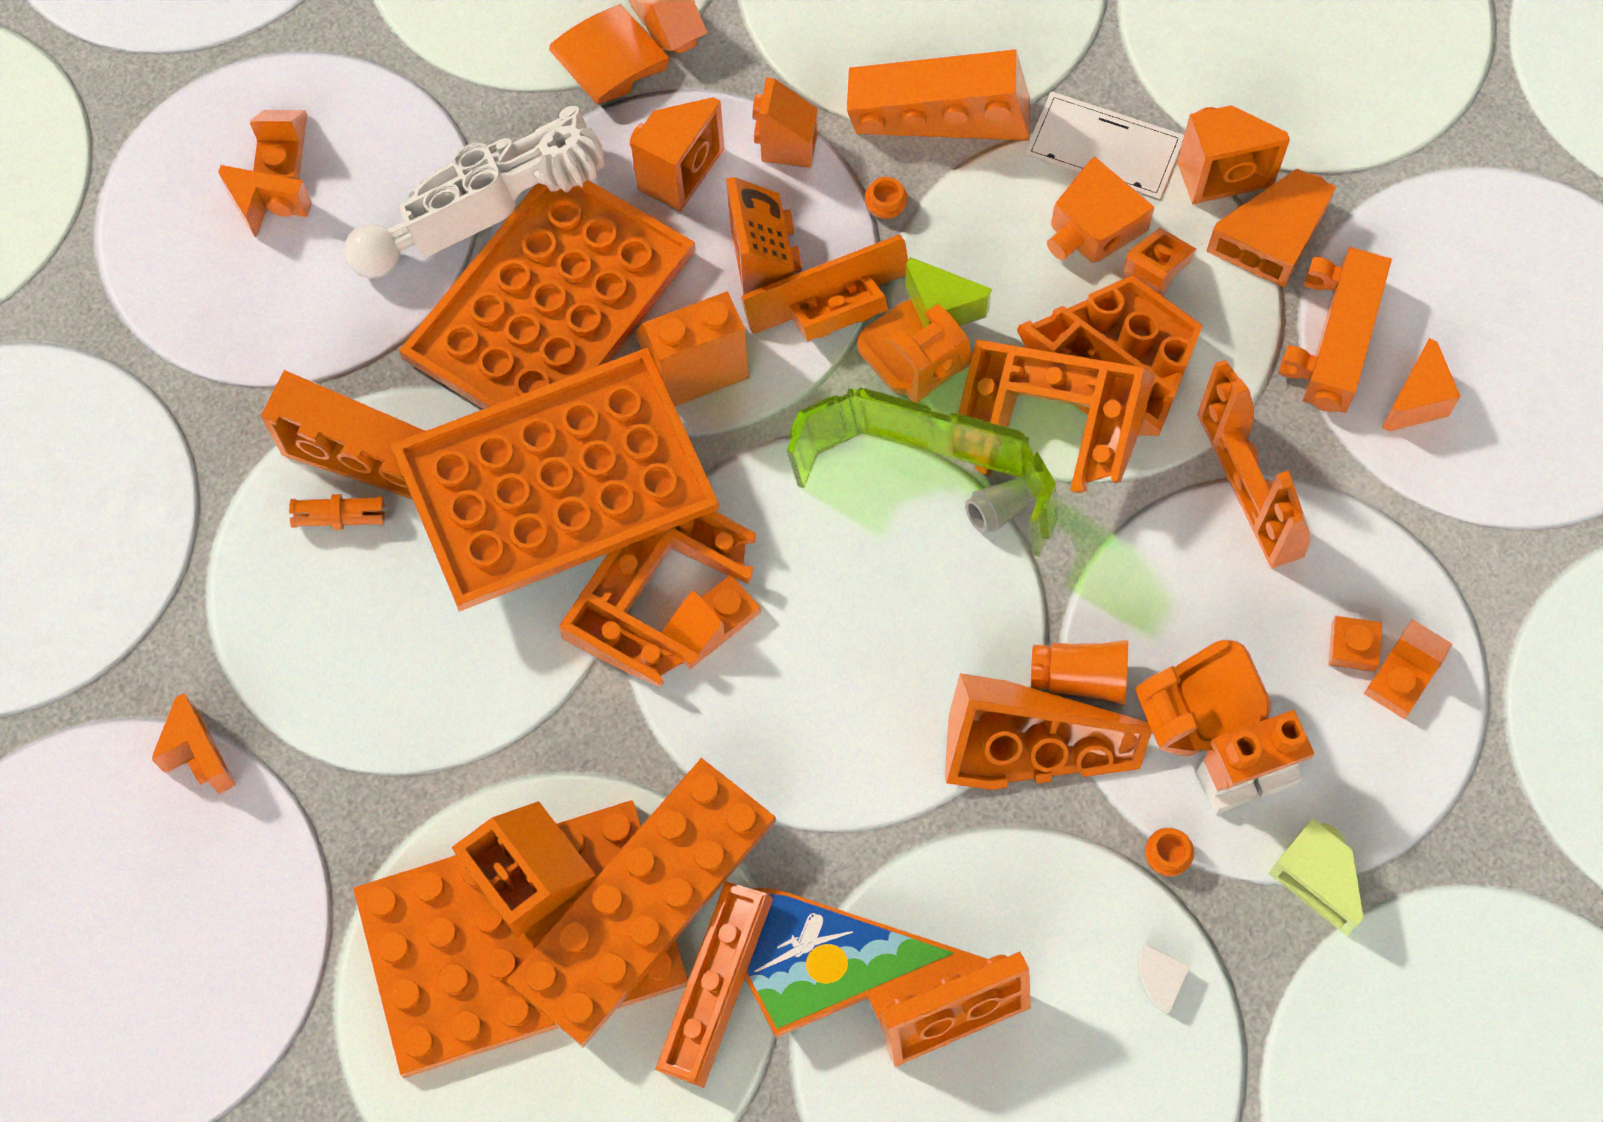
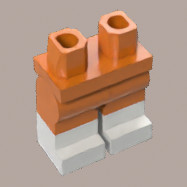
M1291 710L1212 739L1211 745L1213 749L1208 751L1196 772L1215 814L1251 802L1256 799L1258 794L1262 798L1300 784L1303 778L1297 766L1300 762L1311 759L1315 753L1295 711Z

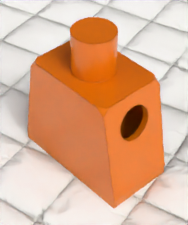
M1094 156L1054 205L1051 226L1057 233L1047 240V247L1057 259L1062 261L1075 250H1078L1089 261L1099 262L1147 232L1155 207Z

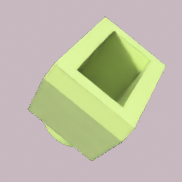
M1312 818L1268 874L1344 935L1348 936L1364 918L1353 849L1345 844V838L1337 829L1326 823L1320 824Z

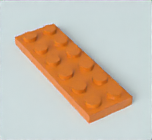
M701 757L506 980L507 983L584 1048L775 824L776 816Z

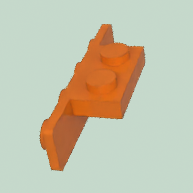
M896 235L742 295L741 301L750 331L756 334L793 320L808 342L816 338L826 337L832 332L854 323L867 321L873 316L887 311L886 297L878 286L906 275L908 254L905 240L901 235Z

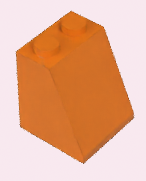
M728 291L646 321L634 333L640 350L648 347L674 406L749 379L745 327Z

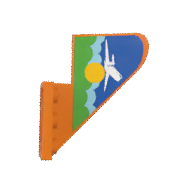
M751 888L767 893L773 897V901L744 979L775 1038L868 999L884 1032L887 1052L894 1067L1031 1008L1029 967L1021 951L1008 957L1005 954H1001L987 959L785 891L771 888Z

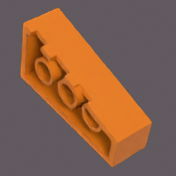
M284 370L261 414V418L281 455L412 499L390 444L425 430Z

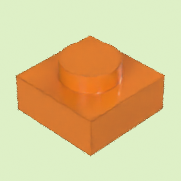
M1335 616L1331 624L1328 665L1375 672L1380 664L1382 622Z

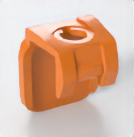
M906 300L865 327L859 334L857 345L862 358L893 392L907 395L914 404H917L956 373H960L969 367L972 353L967 335L944 308L936 304L926 311L925 315L931 321V324L923 328L912 301Z
M1233 640L1217 641L1181 662L1176 667L1171 666L1151 676L1135 688L1159 749L1180 756H1192L1202 750L1209 751L1213 749L1211 745L1212 739L1266 720L1271 712L1269 696L1248 650L1243 644Z

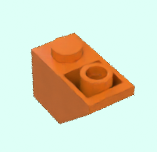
M766 77L763 94H755L752 118L756 120L754 143L761 146V161L811 168L818 135V109L777 79Z

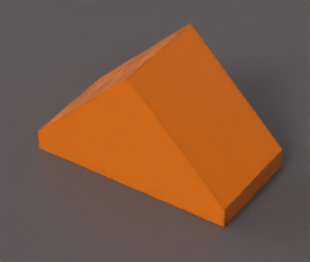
M1431 338L1428 339L1382 428L1393 431L1449 417L1461 396L1437 341Z

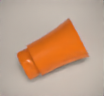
M1128 640L1077 644L1052 642V648L1047 645H1033L1030 688L1037 690L1049 689L1050 694L1100 699L1125 706Z

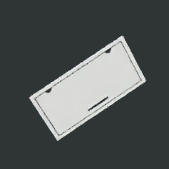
M1051 91L1024 155L1079 173L1090 159L1095 156L1135 191L1161 199L1179 154L1184 135Z

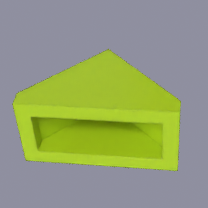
M909 257L906 263L905 287L923 328L931 324V321L925 315L926 311L936 304L944 308L959 326L986 318L990 308L992 288Z

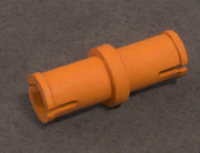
M332 494L331 499H290L289 514H293V517H290L291 528L332 526L333 530H343L344 525H384L385 511H382V507H385L384 497L343 499L342 494Z

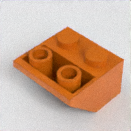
M539 801L490 818L451 847L461 864L517 938L593 882L597 877Z

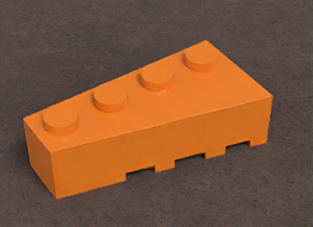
M1016 49L849 68L847 113L856 134L1030 141V95Z

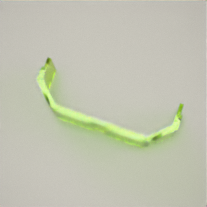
M861 387L857 390L849 388L847 394L841 397L837 395L830 396L798 411L790 431L791 441L787 448V454L798 487H805L818 454L861 434H867L1023 478L1036 501L1030 518L1033 555L1040 557L1046 539H1051L1058 520L1056 483L1039 453L1036 451L1035 455H1033L1030 447V438L1025 437L1021 431L957 413H950V415L932 411L931 408L924 404Z

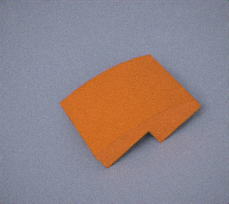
M621 4L585 19L559 36L549 47V51L597 105L630 94L634 81L665 71L670 59Z

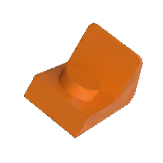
M263 110L250 120V126L257 139L253 171L299 180L307 120L305 110Z
M220 165L218 173L254 237L258 235L266 210H270L272 213L283 217L291 215L308 216L312 202L303 180Z
M1158 228L1129 250L1126 256L1123 279L1134 275L1164 297L1174 276L1190 263L1197 249L1164 229Z
M730 574L702 597L694 590L689 593L661 633L699 654L700 662L761 613V609L757 602Z
M1411 619L1367 687L1364 695L1405 719L1433 675L1444 662L1452 643Z
M185 693L175 697L153 752L152 761L164 773L188 762L191 771L200 785L208 782L218 794L232 788L236 783L197 707Z

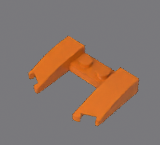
M976 339L950 448L958 453L962 448L966 447L980 459L974 469L983 475L990 476L1007 432L1018 395L1090 407L1070 491L1078 494L1088 492L1087 483L1110 476L1113 483H1119L1122 480L1135 446L1155 375L1144 367Z
M1226 360L1214 364L1197 416L1272 569L1305 557L1310 544V531L1290 471L1277 474L1272 483L1269 479H1264L1258 467L1259 457L1254 444L1248 440L1254 418V406L1249 388L1237 376Z
M714 511L608 553L559 625L561 638L628 674L660 687L664 684L661 678L662 675L682 663H685L689 669L699 662L700 655L629 615L628 611L670 548L722 573L731 574L734 578L749 584L753 575V566L744 565L745 544L755 543L756 533Z

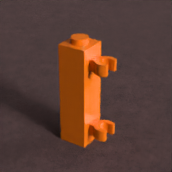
M1353 247L1348 248L1341 267L1335 266L1331 261L1322 257L1312 258L1304 286L1314 290L1328 289L1333 291L1317 351L1314 356L1300 347L1288 345L1278 374L1287 378H1304L1308 380L1302 401L1314 404L1315 407L1326 412H1347L1356 394L1392 258Z

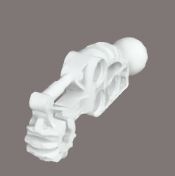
M569 106L560 112L559 119L536 129L535 133L514 143L510 139L504 138L488 146L483 143L467 145L455 154L448 166L443 169L440 167L435 170L432 176L422 179L419 182L420 186L414 187L409 193L408 201L398 205L404 222L389 229L370 223L353 230L348 235L344 247L346 262L359 276L371 279L383 277L395 268L399 259V252L416 244L422 256L426 258L503 221L514 211L515 200L519 194L538 183L546 185L551 192L562 189L567 193L572 187L577 185L583 188V183L587 180L596 179V171L601 170L605 166L602 143L593 129L587 128L577 106ZM535 147L534 149H532V150H530V151H528V152H526V153H524V154H522V155L519 156V154H521V153H523V152H525V151H527V150H529V149Z

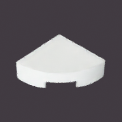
M1145 944L1139 958V972L1142 983L1151 1001L1162 1011L1169 1014L1190 966Z

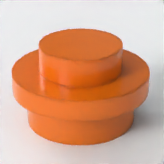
M880 177L876 179L865 192L867 210L872 215L882 219L897 217L907 206L908 197L906 189L895 178Z
M1162 828L1155 831L1149 837L1145 845V858L1148 865L1156 873L1168 877L1178 876L1190 867L1194 858V847L1189 837L1182 831L1175 828Z

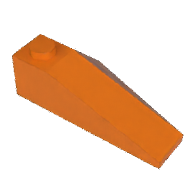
M960 673L948 717L945 781L947 784L996 790L1008 788V783L1024 780L1035 779L1036 784L1052 782L1053 776L1080 773L1082 776L1088 777L1137 770L1141 768L1152 730L1146 721L1010 681Z

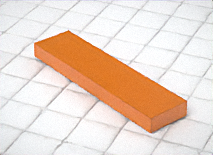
M725 881L656 1065V1071L702 1088L705 1087L773 901V897L767 893Z

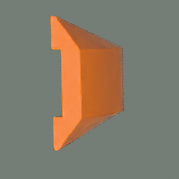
M1131 275L1088 294L1087 300L1069 308L1061 306L1054 309L1051 316L1032 323L1029 320L1020 324L1017 332L1026 348L1146 368L1155 375L1138 435L1159 436L1203 325L1137 277ZM1075 405L1088 415L1090 407Z

